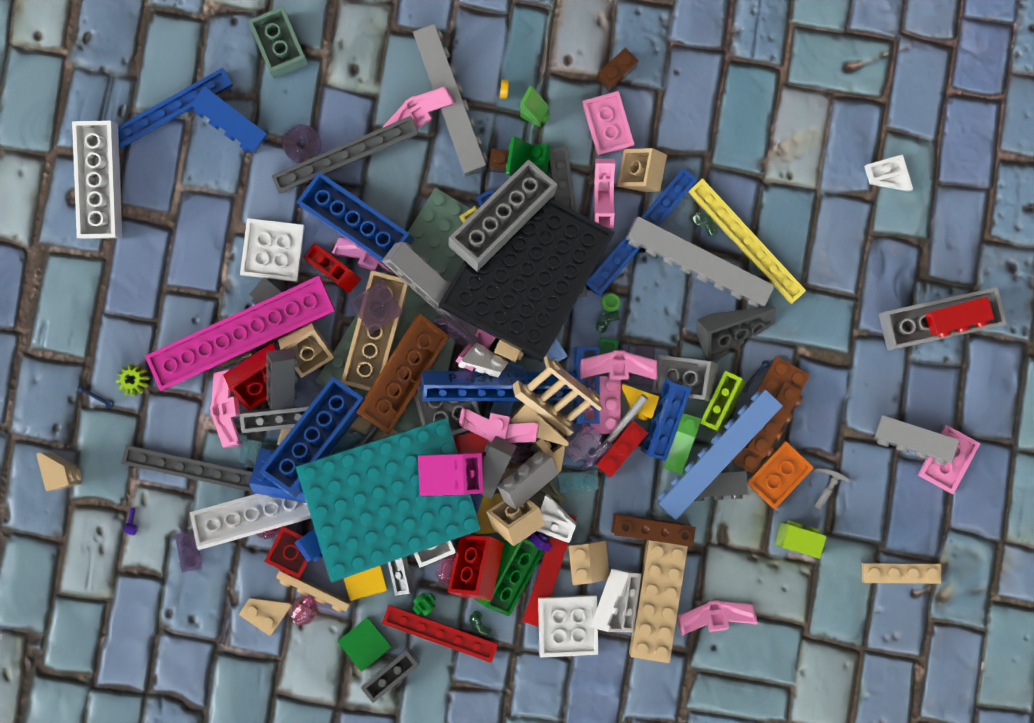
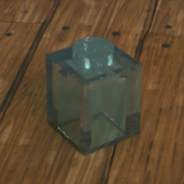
M243 439L239 462L244 463L245 467L254 468L260 449H265L266 442Z

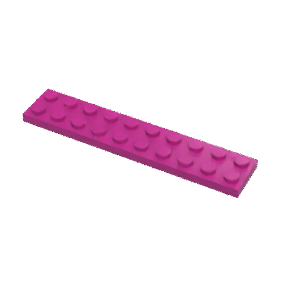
M317 276L145 355V358L159 390L164 391L334 313L336 310L321 276Z

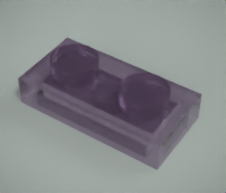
M189 531L175 534L182 573L202 569L200 551L196 546L194 532Z

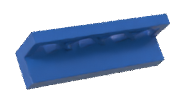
M574 347L573 372H575L577 380L583 385L585 382L588 385L586 388L590 387L600 396V374L595 375V378L590 383L585 378L580 379L581 359H584V351H595L596 356L600 355V347ZM580 395L577 396L576 401H573V410L585 401ZM591 405L590 407L595 412V420H585L584 411L573 420V424H600V411Z
M665 378L641 451L650 457L667 460L692 388Z

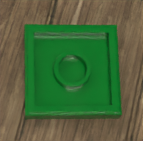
M366 617L337 641L361 672L392 647L369 617Z

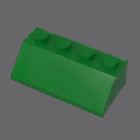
M502 537L501 542L504 543L492 601L474 600L486 608L510 617L544 553L543 550L538 549L528 538L513 546Z

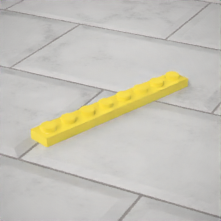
M703 178L688 191L689 195L761 273L775 285L774 287L790 304L806 291Z

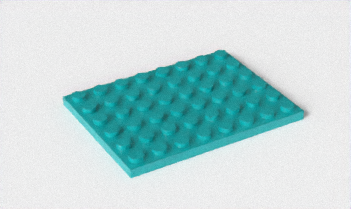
M448 418L295 466L331 582L481 530L470 494L419 496L418 456L458 453Z

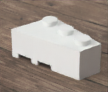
M611 569L591 628L606 632H634L641 582L640 573Z

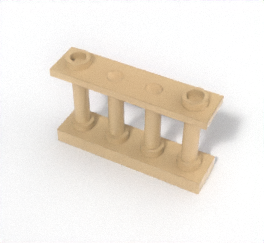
M546 355L544 357L546 369L528 385H524L517 380L512 385L516 398L569 437L574 433L571 425L572 421L591 405L600 411L602 409L601 398L595 391L591 392L565 371L557 360H552ZM553 374L559 379L543 394L537 395L533 392L550 375ZM565 384L572 389L555 405H549L546 402ZM578 395L585 399L568 415H562L559 412Z

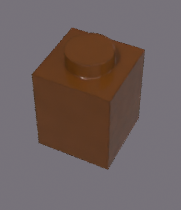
M491 148L490 172L506 173L509 150Z

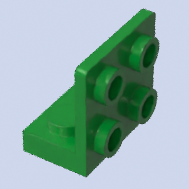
M512 136L509 144L506 174L512 176L529 159L547 175L551 146L548 144H530L516 136Z

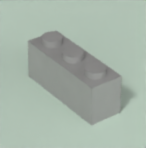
M539 450L497 485L504 502L517 510L559 473L552 457Z

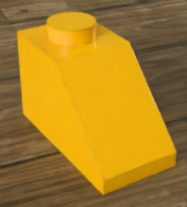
M622 384L621 391L630 409L642 394L648 398L635 418L646 421L647 418L652 419L659 396Z

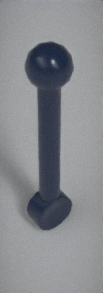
M767 360L762 362V366L746 383L742 392H747L748 387L763 369L769 367Z
M83 385L77 387L78 392H84L99 400L107 408L114 406L113 401H107L86 390Z

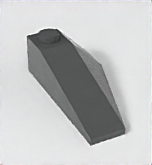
M770 306L713 313L697 319V336L706 360L711 361L730 353L729 349L739 344L740 346L745 343L744 339L752 334L757 335L775 323L776 308Z

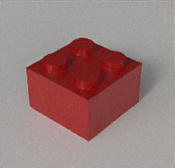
M282 526L264 562L300 579L308 562L295 545V542L303 536Z

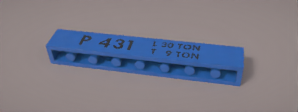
M422 371L420 385L422 401H520L515 397L512 385L517 380L524 385H528L542 372L503 371L499 377H494L487 373L476 371ZM568 372L577 379L575 372ZM552 374L536 387L533 392L541 395L559 379ZM565 384L547 401H560L572 389Z

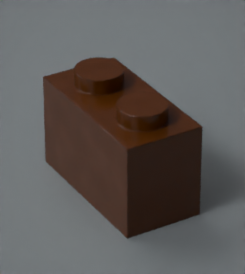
M625 47L598 72L597 80L608 92H611L637 67L639 61Z

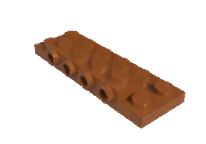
M417 314L356 413L386 434H390L400 416L406 412L409 401L416 396L417 388L421 383L422 371H428L436 363L437 356L449 335L421 314Z
M775 356L755 393L758 390L760 392L767 390L783 406L735 456L731 463L754 475L762 459L765 456L769 457L773 452L774 446L772 444L775 439L779 440L784 430L781 428L784 423H789L793 417L791 411L794 405L798 407L803 397L800 395L810 377L809 374Z

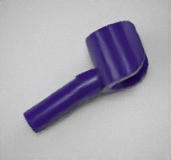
M133 507L130 508L128 523L124 526V532L132 536L136 534L138 526L133 525L135 508Z

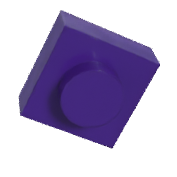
M534 532L528 536L530 541L540 550L548 552L553 547L548 541V536L544 533Z

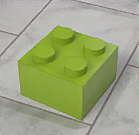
M788 520L787 524L781 522L775 545L815 558H821L827 537L821 535L822 530L808 526L802 529V524Z

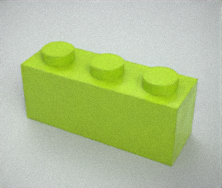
M725 371L700 423L722 434L724 426L728 422L747 382L743 378Z

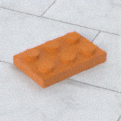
M784 441L754 475L747 480V485L775 510L814 467L787 441Z

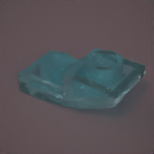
M590 470L558 474V492L567 493L599 489L598 471Z

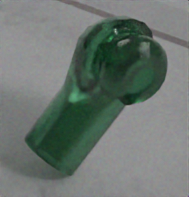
M696 213L693 216V222L705 227L708 236L717 233L710 216L703 213Z
M619 311L601 314L596 322V330L599 333H605L611 321L620 320Z
M474 611L469 618L472 630L488 638L492 629L482 625L481 612Z

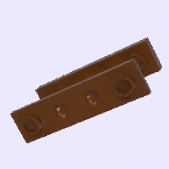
M614 513L611 533H614L615 536L693 547L696 527L685 523Z

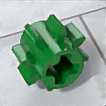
M422 592L413 600L415 604L413 610L418 615L422 612L426 616L436 607L433 603L436 601L435 597L431 593L426 595L425 592Z

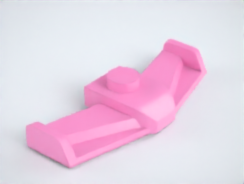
M446 86L412 96L405 101L383 127L412 116L418 129L433 119L430 114L431 111L455 104L456 101Z
M339 237L331 253L332 256L360 258L358 261L359 267L377 272L378 267L381 266L394 276L399 277L350 241Z
M614 350L613 352L581 359L580 379L608 373V380H628L629 373L657 380V360L628 353L624 350Z
M230 368L214 372L210 406L211 417H213L223 448L243 445L233 418L239 417L240 414L239 399L237 397H230L231 390L228 388L223 375L231 370Z
M462 407L459 424L461 427L488 439L490 442L497 436L510 443L536 442L540 422L510 424V416L490 413V418L487 419Z
M719 600L708 601L704 605L678 615V626L681 636L705 625H708L709 632L728 630V622L758 623L753 604Z

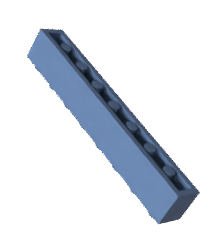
M758 390L750 398L752 402L748 406L743 405L737 412L739 416L735 420L730 419L725 424L724 428L726 430L722 434L717 433L711 439L712 444L708 449L704 447L698 453L699 458L695 463L691 461L684 468L686 472L681 477L678 475L671 482L673 486L668 491L664 490L657 497L659 499L657 504L674 520L690 506L783 406L767 390H762L761 392Z

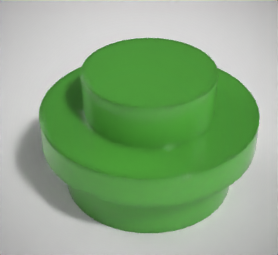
M607 293L603 296L601 304L606 311L614 312L620 307L621 301L617 294Z

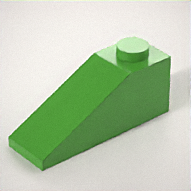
M529 86L520 102V117L541 127L542 123H547L551 115L548 113L549 106L537 91Z
M685 413L682 414L667 460L663 466L664 469L682 474L701 418Z

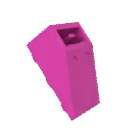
M467 452L418 456L419 496L483 493L482 453Z

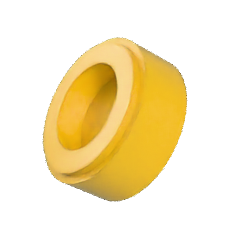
M505 79L501 80V99L508 97L509 81Z

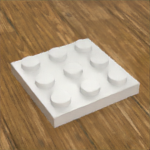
M247 218L240 275L298 282L305 225Z
M596 595L538 597L540 657L598 655V629L591 628L597 610Z

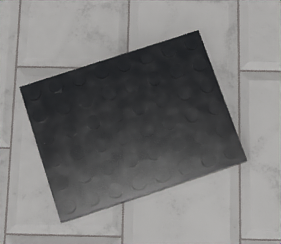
M550 198L478 271L464 261L438 307L543 362L544 357L547 355L612 239L614 231Z

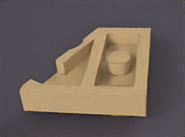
M249 598L238 615L271 636L293 604Z

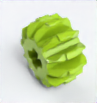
M132 363L128 365V368L126 366L121 367L123 373H116L121 377L115 381L121 384L118 389L120 391L124 390L125 395L131 393L132 396H137V392L144 393L142 387H148L149 385L145 383V380L150 379L149 376H144L147 370H141V365L137 364L134 366ZM131 376L136 378L134 379L135 383H130V380H132L130 379Z

